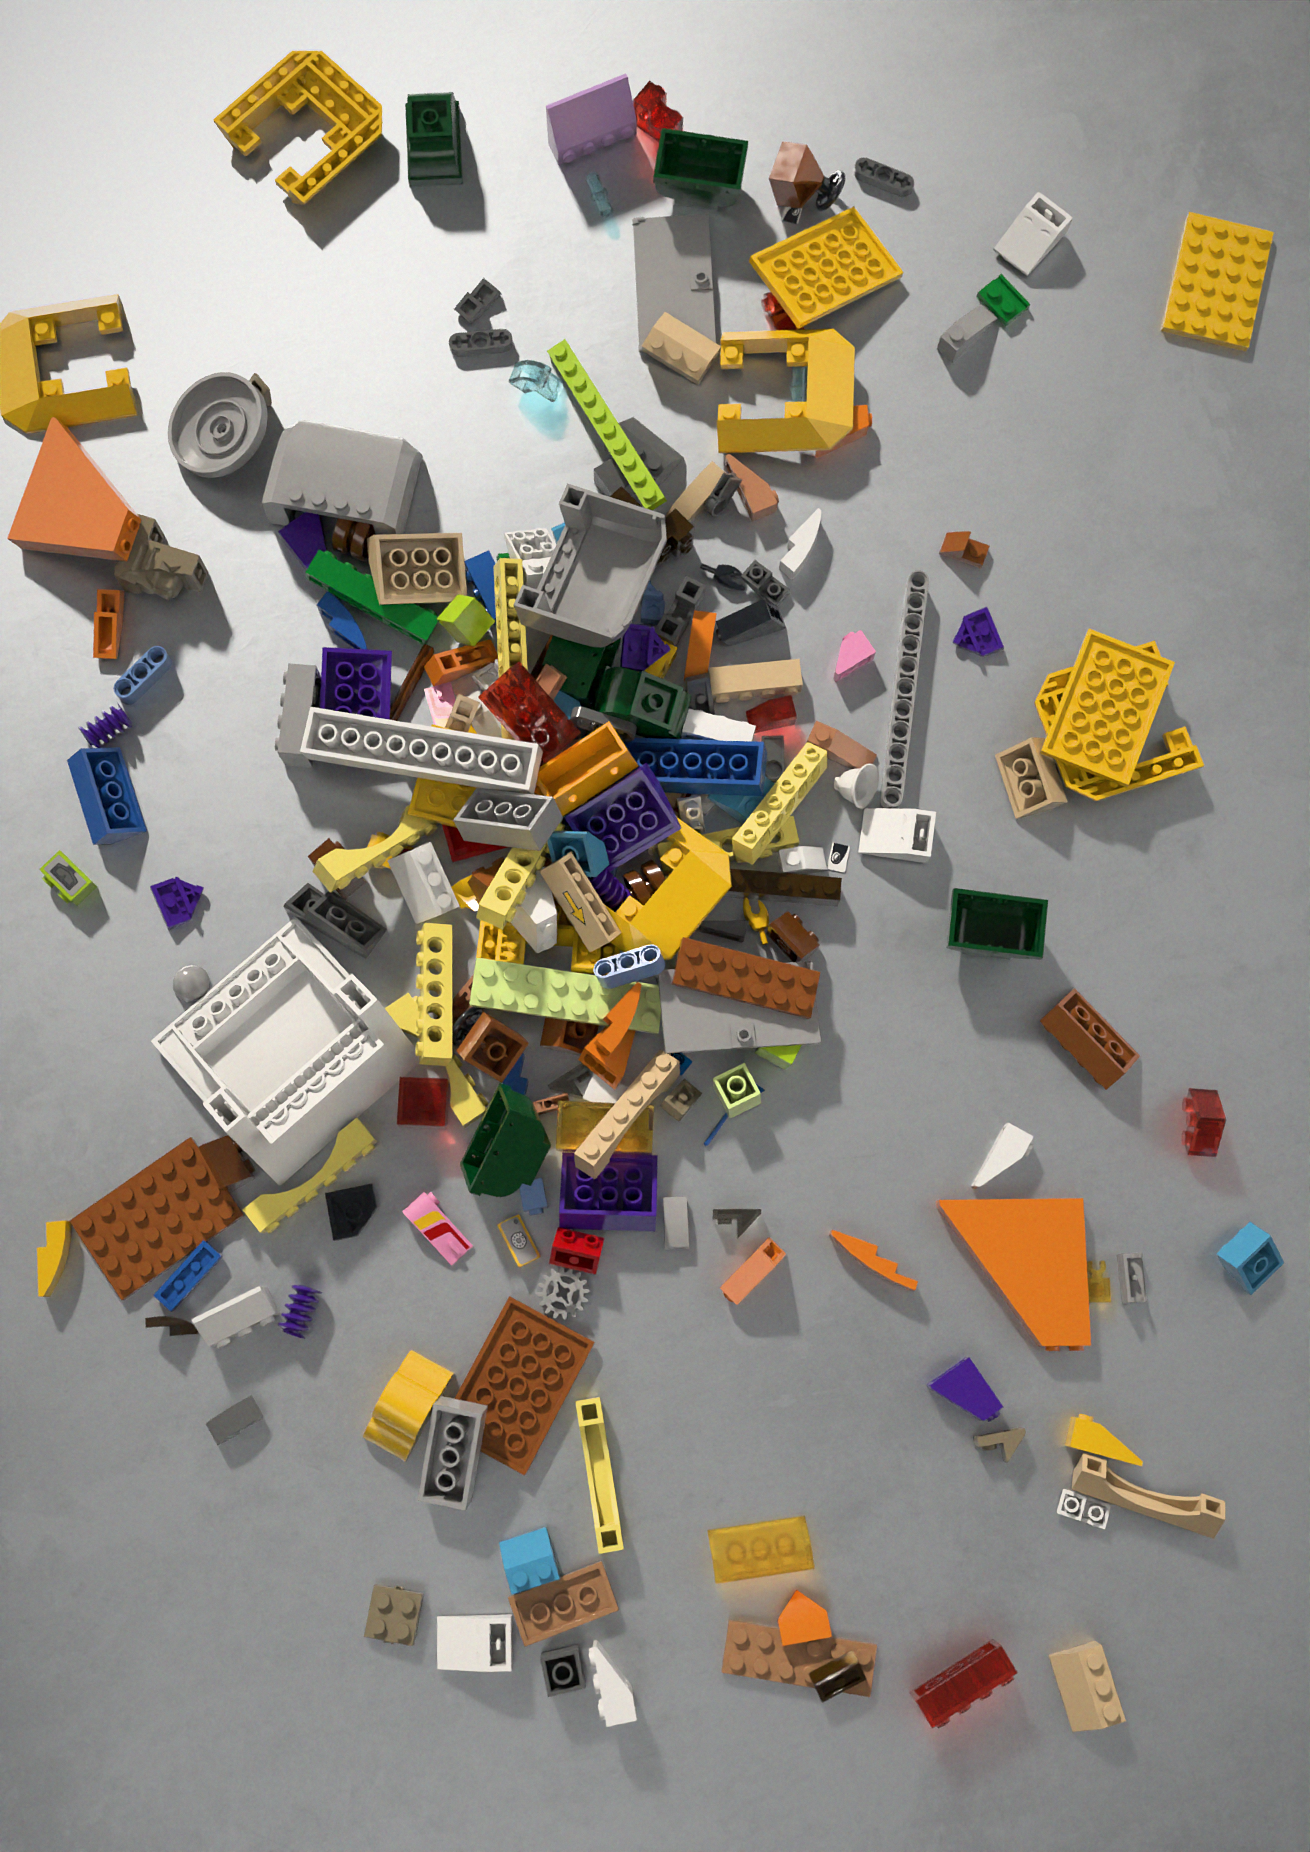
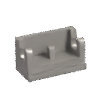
M1123 1253L1117 1255L1122 1303L1148 1302L1145 1291L1142 1253Z

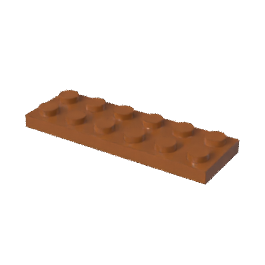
M683 937L671 985L810 1019L820 972Z

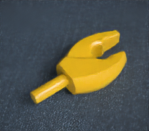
M745 897L743 900L745 920L749 921L748 924L755 932L759 931L762 945H767L768 941L764 930L769 926V912L763 902L758 900L760 912L757 914L752 913L749 900Z

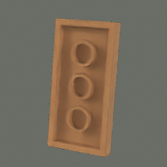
M602 1561L563 1575L558 1580L508 1597L525 1647L619 1610Z

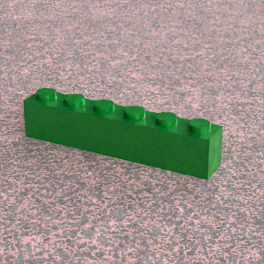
M318 550L305 572L306 580L421 645L428 643L439 623L436 612L429 608L423 609L417 603L379 605L373 577L369 574H361L354 565L348 562L344 564L338 561L337 557L329 551L323 552Z

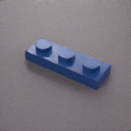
M203 1240L153 1296L170 1312H173L223 1256L207 1241Z

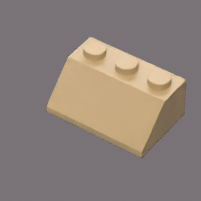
M666 312L655 323L642 344L643 352L698 386L721 349L720 345Z
M1031 737L995 755L1015 819L1049 811L1067 803L1053 758L1040 754L1045 738Z
M1092 1641L1048 1655L1072 1732L1104 1729L1126 1722L1105 1653L1100 1643Z

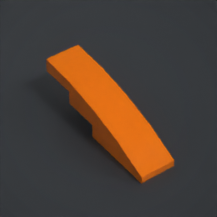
M835 1230L830 1231L829 1236L847 1254L864 1267L889 1282L910 1291H915L918 1281L895 1273L898 1263L876 1256L877 1245Z

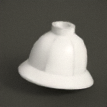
M866 764L860 769L848 770L841 777L835 778L834 788L839 790L846 800L853 802L857 808H865L876 793L879 783V771L874 764Z

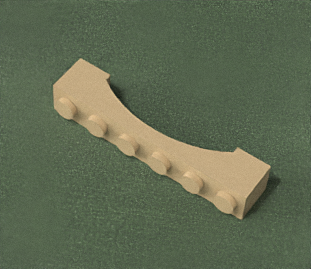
M661 1049L656 1053L575 1151V1165L578 1169L594 1179L598 1177L610 1162L609 1159L637 1117L658 1095L664 1091L667 1092L680 1076L679 1060L667 1053L665 1054Z
M1084 1452L1073 1470L1072 1490L1214 1539L1225 1521V1501L1202 1493L1197 1497H1180L1141 1488L1114 1473L1107 1466V1460Z

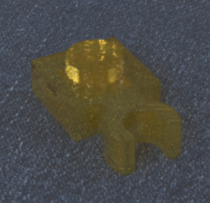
M1087 1261V1271L1090 1274V1278H1088L1089 1303L1111 1302L1110 1278H1103L1102 1275L1106 1270L1105 1261H1099L1100 1267L1098 1270L1093 1269L1092 1261Z

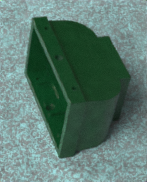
M453 92L407 94L405 116L409 187L463 184L459 101H456Z
M662 128L653 175V183H656L657 192L667 198L675 199V204L717 210L718 206L735 204L741 192L749 141Z
M553 635L542 665L543 667L545 664L552 665L563 673L567 678L559 691L579 701L581 707L590 709L602 668L605 666L613 667L623 636L605 647H592Z
M605 666L602 668L590 709L635 724L637 727L635 738L680 739L692 696L683 691L684 687L645 671L636 672L622 667Z
M954 888L951 896L946 948L962 951L963 954L1009 960L1011 958L1041 960L1044 952L1048 900Z
M499 1083L460 1162L469 1193L481 1196L483 1193L494 1197H505L517 1191L522 1184L531 1186L551 1147L533 1102L527 1096L513 1091L511 1086Z

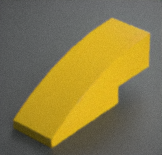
M70 1221L46 1222L47 1247H37L38 1297H50L64 1271L71 1243L72 1224Z

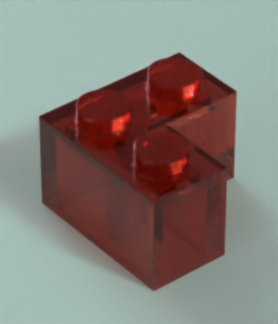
M649 81L634 98L633 105L637 127L659 142L662 128L683 130V117L677 110H672L666 106L667 92L660 85H655Z
M1189 1088L1187 1097H1184L1182 1101V1110L1187 1115L1186 1131L1182 1132L1181 1136L1182 1145H1185L1187 1155L1216 1157L1226 1123L1218 1091Z

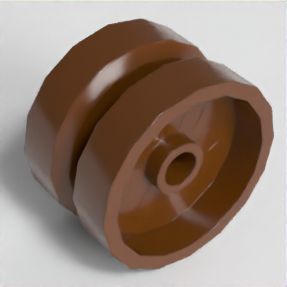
M338 518L332 537L333 550L342 554L351 552L353 558L366 561L368 559L367 538L376 535L373 524Z
M649 860L641 865V875L632 869L622 876L626 888L631 893V897L643 906L666 880L653 860Z

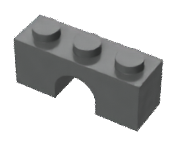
M687 575L685 576L675 593V599L667 614H663L655 629L660 639L675 647L677 646L693 617L694 610L698 609L705 596V584Z

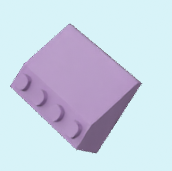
M626 73L546 105L548 144L558 165L569 163L579 156L591 154L596 149L604 146L608 147L623 138L628 139L637 133V119Z

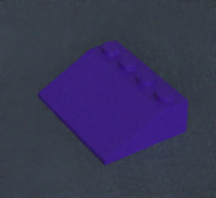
M322 647L320 708L390 720L392 651Z
M647 763L614 782L564 817L573 831L589 832L605 843L609 865L606 867L607 871L614 870L682 828L658 779Z
M562 1152L559 1227L583 1230L655 1232L658 1155L612 1154L609 1159L610 1162L598 1177L594 1179L576 1167L574 1153Z

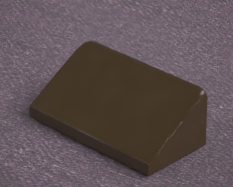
M853 1651L809 1673V1677L822 1703L867 1680Z

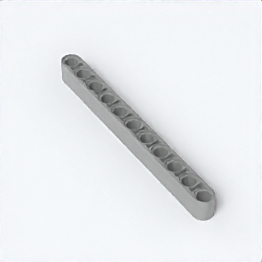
M920 570L910 574L905 588L880 795L881 808L898 809L904 795L929 577ZM918 581L922 584V586L916 587L913 585L912 582ZM916 602L920 607L913 608L909 603ZM913 623L917 626V629L912 630L907 624ZM910 644L915 648V650L908 651L907 649H905L904 645ZM902 666H909L912 672L907 673L903 671ZM906 687L907 689H909L910 693L903 694L900 692L899 688ZM902 708L907 712V715L901 716L896 710ZM895 730H900V731H902V732L904 733L905 737H902V738L897 737V736L894 734V731H895ZM899 752L902 755V759H894L891 753ZM894 773L899 776L900 780L894 782L890 780L888 775ZM886 796H894L897 803H889L886 800Z

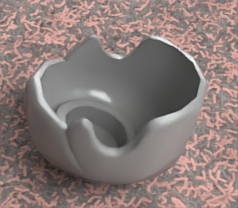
M197 965L185 966L176 973L173 979V990L176 996L185 1002L198 1000L208 991L210 978L207 972Z

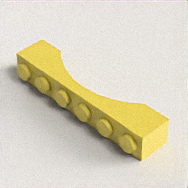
M408 805L400 818L397 830L385 841L364 849H334L317 860L312 872L330 893L337 888L341 890L353 878L357 877L359 879L363 877L371 867L377 868L381 866L389 856L395 857L400 854L407 845L411 847L422 836L433 834L438 828L436 826L437 822L408 815L410 806Z
M407 993L387 1006L385 1010L404 1033L419 1038V1033H416V1021L420 1015V1011H416L417 996L412 998ZM428 1035L432 1042H439L436 1036ZM454 1054L448 1066H445L450 1080V1107L464 1128H466L484 1115L486 1106L489 1103L482 1093L476 1094L472 1088L476 1085L469 1073L466 1075L462 1073L460 1067L463 1065L456 1054Z
M358 1118L354 1119L338 1132L336 1143L329 1159L316 1175L301 1186L289 1191L276 1194H261L243 1209L244 1213L260 1233H272L280 1226V1220L285 1216L290 1218L299 1211L298 1206L304 1201L308 1203L319 1194L317 1191L322 1186H330L338 1179L336 1177L337 1174L342 1170L347 1172L355 1166V1160L361 1155L365 1157L375 1149L376 1139Z
M596 1397L578 1400L575 1403L588 1476L598 1551L601 1554L624 1550L601 1399Z

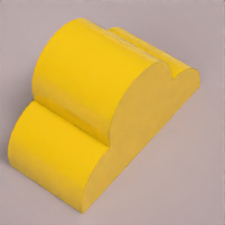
M411 1350L383 1390L372 1412V1418L366 1427L363 1438L406 1462L432 1415L433 1404L443 1395L454 1373Z

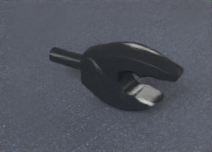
M701 563L700 569L713 573V579L723 588L732 591H745L743 585L729 579L730 576L741 578L742 573L736 567L720 564L715 569Z

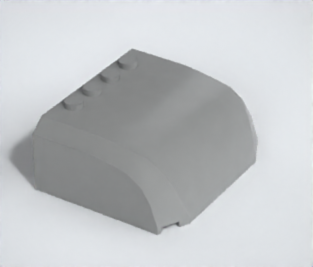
M301 420L285 428L280 436L261 504L269 523L288 525L293 521L295 510L373 524L376 535L404 534L423 456L404 438Z
M567 483L559 501V507L565 522L564 529L537 589L522 585L514 602V608L521 625L592 647H605L624 636L633 621L667 541L665 515Z

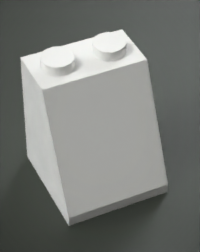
M537 870L534 884L531 888H526L525 899L521 905L517 904L515 907L516 914L511 923L534 951L539 953L550 949L557 943V913L552 891L539 870Z

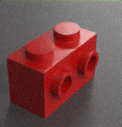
M558 1227L552 1245L549 1264L596 1275L605 1238Z

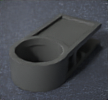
M723 473L705 503V510L714 517L720 515L727 507L742 479L738 478L735 473Z
M762 736L761 742L765 743L767 750L766 765L771 763L777 764L782 771L778 777L774 778L769 777L765 773V776L775 783L785 771L784 736Z

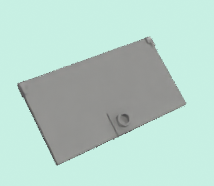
M709 213L633 218L639 353H645L642 351V344L664 312L716 343Z
M812 961L787 963L813 970ZM675 969L663 970L657 974L665 1054L821 1043L816 997L812 1016L810 1019L671 985Z

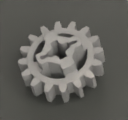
M560 1266L558 1273L553 1268L550 1269L552 1276L543 1275V1278L546 1280L545 1284H538L543 1289L542 1292L537 1293V1296L543 1297V1301L539 1305H547L546 1314L554 1311L553 1318H557L559 1314H562L563 1319L566 1320L568 1313L576 1317L575 1310L583 1311L581 1303H588L589 1301L584 1297V1294L589 1293L590 1290L583 1288L587 1280L580 1281L581 1273L578 1272L576 1275H573V1269L564 1272V1268ZM561 1277L572 1278L575 1282L571 1284L564 1283ZM553 1281L555 1285L553 1293L547 1296L548 1286ZM558 1282L564 1289H570V1292L567 1293L568 1304L562 1297H557V1294L560 1292ZM580 1290L579 1299L574 1305L572 1302L573 1294ZM558 1301L563 1303L566 1309H557L551 1304Z

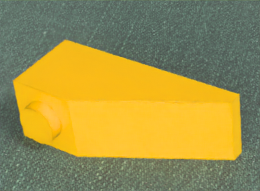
M1080 1413L1078 1418L1071 1417L1065 1446L1142 1466L1143 1461L1101 1424L1093 1422L1094 1417Z

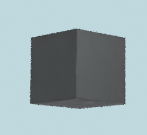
M613 457L594 468V483L603 495L610 497L621 486L631 496L635 495L634 490Z
M578 1644L541 1653L540 1660L548 1697L585 1689L586 1680Z

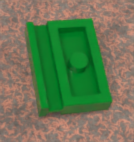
M1002 274L977 293L978 299L1005 327L1030 307V303Z

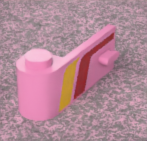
M451 682L424 689L434 725L444 728L456 700Z
M423 1192L402 1212L452 1266L473 1245L438 1208L439 1200L431 1192L428 1195Z

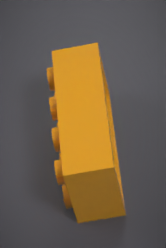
M608 721L539 767L536 783L544 796L554 798L563 817L639 766Z

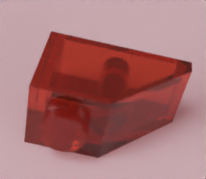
M792 695L770 699L745 712L747 722L756 726L755 733L795 725L797 718Z

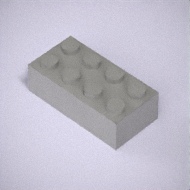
M288 663V671H284L283 684L286 687L285 693H281L280 698L283 712L282 715L278 716L277 724L278 729H280V736L275 739V751H278L279 758L282 759L285 765L313 767V760L307 759L300 750L310 707L320 708L321 675L315 665Z
M476 788L453 821L464 841L540 851L563 817L553 797Z
M440 1396L433 1404L417 1501L466 1511L473 1497L488 1409L487 1405Z

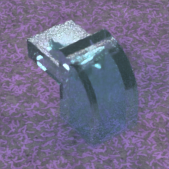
M523 360L515 363L508 381L523 393L536 391L550 402L557 401L564 381L551 373V367L534 360Z

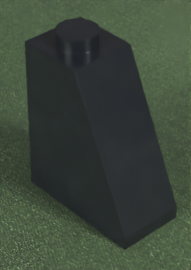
M765 599L716 621L718 627L716 633L719 640L730 646L786 628L779 608Z

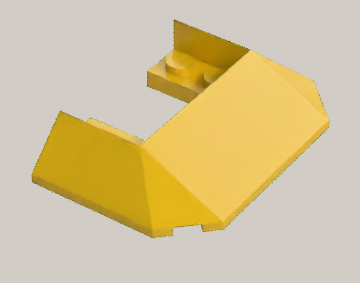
M554 900L557 913V943L553 946L573 947L571 972L595 974L593 968L599 960L620 954V949L610 942L589 952L561 905ZM481 920L476 958L524 965L526 944H529L512 923L507 921L505 927L500 929Z

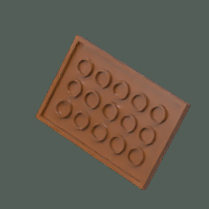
M193 1137L186 1139L70 1220L77 1234L123 1301L191 1254L203 1240L208 1242L245 1216L232 1195L220 1189Z
M509 1296L454 1398L488 1406L480 1451L525 1476L595 1342Z

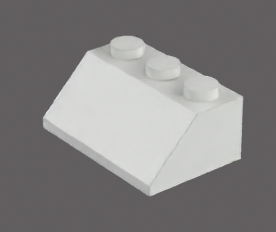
M427 842L387 860L416 924L460 907L431 842Z
M258 1286L191 1320L208 1347L216 1346L219 1349L231 1343L230 1338L239 1335V1338L252 1333V1327L261 1324L263 1327L274 1322V1316L280 1313L268 1287Z

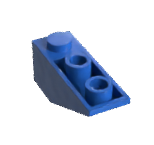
M488 550L464 561L466 567L465 574L467 582H472L475 587L472 591L478 602L482 601L486 611L495 620L493 625L496 627L494 565L496 563Z

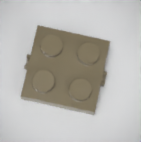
M375 1584L373 1586L364 1637L384 1640V1643H399L413 1646L415 1644L424 1593L404 1590L405 1587L394 1586L393 1588Z

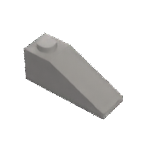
M982 304L957 320L940 336L937 350L953 363L997 320V317Z

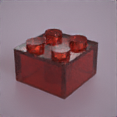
M399 1077L397 1126L399 1128L447 1129L449 1080L445 1078Z

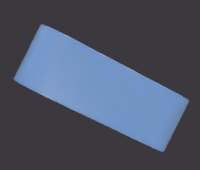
M161 646L150 648L116 681L113 689L122 703L131 705L137 702L170 669L172 661L165 649ZM164 656L161 662L154 663L157 657ZM142 672H148L145 678L138 679ZM131 688L129 694L122 695L124 689Z
M646 945L601 959L594 965L593 970L600 985L605 989H612L657 975L665 969L666 963L656 945Z

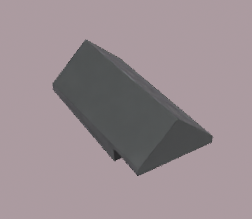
M309 883L302 887L283 906L287 913L297 917V919L365 959L387 930L332 891L330 893L328 891L324 894Z

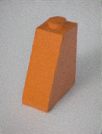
M853 405V430L831 450H816L815 458L822 457L866 436L868 427H872V413H868V405Z
M606 1026L583 1049L578 1060L615 1090L625 1074L636 1031L627 1030L620 1043L607 1056L594 1044L608 1028Z
M769 1237L720 1287L725 1298L738 1305L782 1260L786 1253Z

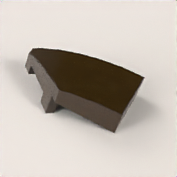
M169 1316L145 1318L146 1328L169 1327L170 1336L198 1334L194 1324L184 1319Z

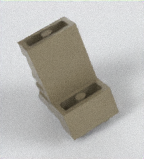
M137 514L141 518V523L128 560L117 562L114 567V576L126 593L141 594L142 591L148 594L155 593L166 600L176 598L182 587L191 591L201 592L208 575V570L200 555L164 545L165 535L156 519Z

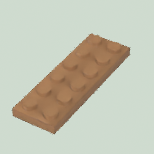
M729 1620L721 1672L815 1688L809 1677L811 1671L853 1651L867 1680L842 1693L870 1697L877 1645L830 1637L782 1646L779 1628Z

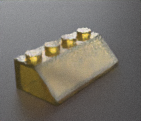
M558 1101L556 1151L575 1152L615 1103ZM649 1104L627 1130L613 1154L652 1155L654 1105Z
M805 1515L707 1530L716 1584L815 1569Z

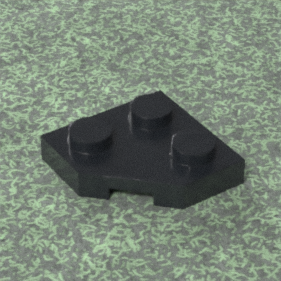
M372 1183L325 1193L333 1241L359 1236L378 1208Z

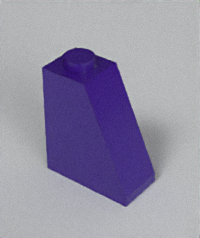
M305 512L278 531L283 543L305 570L308 569L318 550L328 551L319 514Z
M970 1357L963 1358L926 1384L930 1390L980 1421L987 1419L990 1422L1000 1415L999 1410L1003 1408V1405Z

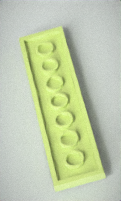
M476 958L469 1006L609 1027L603 1018L637 982L605 989L600 985L595 975ZM641 983L639 1002L628 1030L658 1034L661 1018L659 985Z

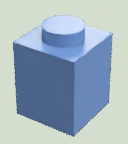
M543 1178L534 1179L531 1186L522 1184L519 1187L523 1211L529 1212L530 1216L544 1213L543 1209L548 1208Z

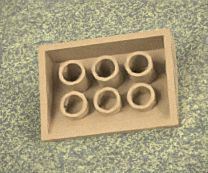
M462 533L373 535L367 538L369 565L379 605L452 602L458 594L467 596Z

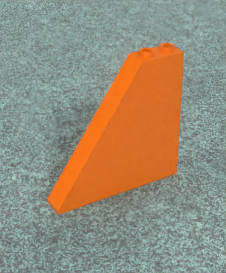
M52 417L7 539L19 548L26 550L127 561L141 523V518L73 433L59 420Z
M1083 1198L936 1201V1207L1037 1346H1045V1351H1060V1346H1069V1351H1084V1346H1091Z

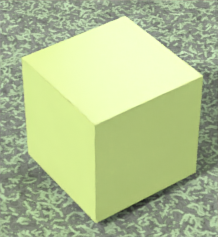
M745 1063L713 1078L714 1090L729 1119L761 1104V1093Z

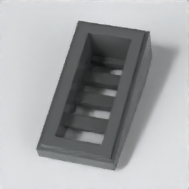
M703 921L699 925V932L742 943L744 942L749 921Z

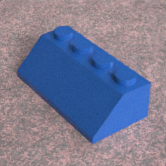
M120 747L80 748L67 760L93 845L113 844L147 831Z

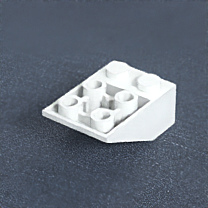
M1038 192L1021 211L998 242L994 251L1028 276L1067 233L1073 217Z
M547 528L504 533L510 559H522L523 585L537 589L556 547Z
M864 808L858 853L927 863L931 857L936 812L919 809Z
M512 1614L437 1616V1669L478 1672L512 1670Z
M594 1640L593 1648H589L591 1667H596L597 1674H594L593 1678L596 1694L601 1693L602 1700H598L600 1719L606 1720L607 1727L637 1721V1710L632 1685L599 1641Z

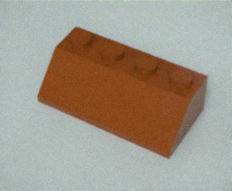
M1075 988L1040 1020L1046 1031L1053 1034L1061 1046L1069 1051L1077 1059L1078 1064L1085 1068L1093 1076L1096 1083L1102 1085L1105 1090L1119 1080L1140 1057Z

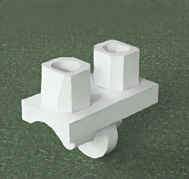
M694 794L686 798H676L679 819L701 835L704 834L705 825L700 794Z

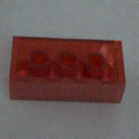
M520 661L510 667L478 696L516 741L539 744L543 751L540 767L581 733Z
M991 1639L909 1693L931 1728L935 1726L941 1728L950 1722L949 1717L955 1713L962 1714L972 1707L971 1703L975 1700L980 1699L981 1701L993 1694L992 1689L999 1685L1003 1687L1014 1680L1013 1676L1018 1672L1002 1645Z

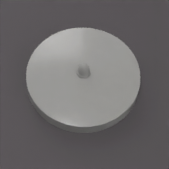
M231 372L213 373L193 383L180 396L170 415L168 443L174 458L193 474L207 478L225 476L241 468L256 453L266 432L268 412L264 397L250 381L241 375Z

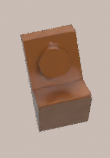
M970 531L947 532L939 554L982 568L990 545L970 539Z

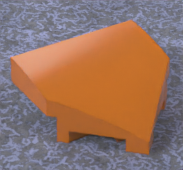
M795 1590L777 1619L782 1646L832 1637L827 1611L798 1590Z

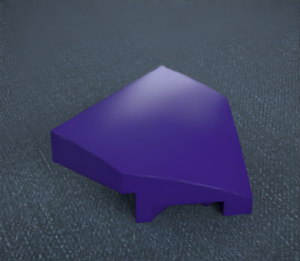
M988 607L963 617L958 633L954 637V644L982 657L1004 649Z
M631 623L623 636L620 667L637 672L645 671L668 653L671 648L667 643H663L653 626L649 628V626Z
M179 877L150 886L168 930L191 920L204 887L192 885L180 880Z

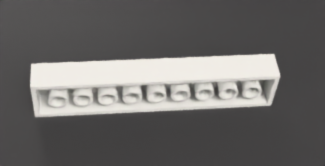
M310 707L300 750L310 760L483 789L533 795L543 753L539 744Z

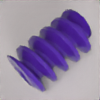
M119 704V709L112 705L109 707L111 714L102 711L103 719L95 716V724L87 721V730L81 726L78 727L91 746L94 745L97 748H101L100 740L107 744L109 743L108 735L115 739L117 737L116 729L124 733L123 725L129 728L133 727L131 720Z
M607 868L596 877H587L603 904L614 912L619 909L629 895L631 896L629 890L625 889L624 885L619 883V880L613 877L610 871H607Z
M292 1285L297 1294L288 1295L293 1303L285 1304V1307L290 1312L281 1313L286 1322H278L277 1325L283 1329V1332L305 1339L306 1337L300 1331H308L309 1327L304 1322L312 1321L313 1319L307 1313L315 1312L316 1308L311 1303H318L320 1301L314 1294L323 1292L303 1285Z

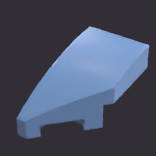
M649 581L643 595L640 623L658 625L665 610L664 594L661 591H657L651 584V581Z

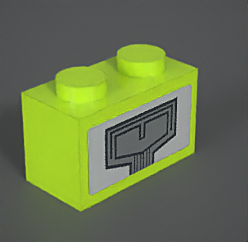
M60 850L39 869L44 874L42 880L51 888L56 886L60 890L58 895L67 904L71 901L78 906L97 888Z

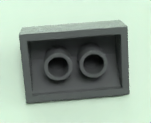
M634 417L620 422V427L659 487L683 461L684 457ZM604 444L605 451L611 455L606 445Z

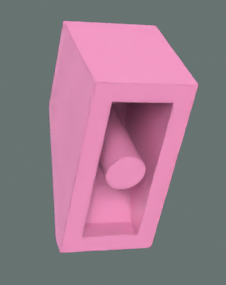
M861 630L857 633L850 632L843 637L833 678L835 682L874 659L876 651Z

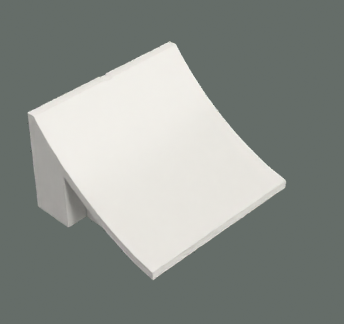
M297 917L292 919L151 1041L203 1100L205 1108L225 1132L279 1186L285 1183L330 1143L339 1131L358 1118L419 1064V1056L415 1054V1046L381 1003L353 974L349 975Z

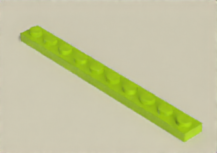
M566 339L547 350L644 508L653 511L667 502Z

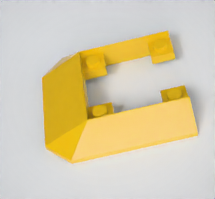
M323 51L289 52L213 119L232 148L236 147L245 157L261 144V139L253 130L281 105L294 115L307 104L324 119L332 129L322 137V142L331 151L303 176L289 166L275 179L276 185L291 198L292 203L305 205L382 136V104Z
M119 294L11 311L0 323V412L2 418L26 434L47 431L52 417L59 420L66 427H73L137 416L135 397L132 392L130 373L127 367L105 371L107 387L65 394L61 378L40 382L36 346L56 343L55 327L98 320L101 335L123 331Z
M831 328L723 332L720 339L721 369H743L744 354L787 352V367L808 366L807 402H785V418L741 419V404H719L717 420L719 453L831 450L853 430L855 347L837 331Z
M1155 641L1136 646L1161 656ZM1073 666L1048 674L1034 702L1046 736ZM1186 727L1175 729L1162 735L1168 754L1137 763L1127 788L1056 760L1065 786L1094 801L1204 767L1198 748L1192 744Z
M679 818L677 819L682 828L666 838L673 844L660 858L661 862L673 870V872L643 906L629 895L616 912L605 905L621 931V934L610 941V943L622 952L646 945H656L664 960L672 959L679 951L681 939L683 937L689 938L732 887L729 855Z

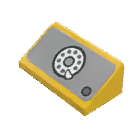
M519 1214L497 1224L519 1268L541 1257Z

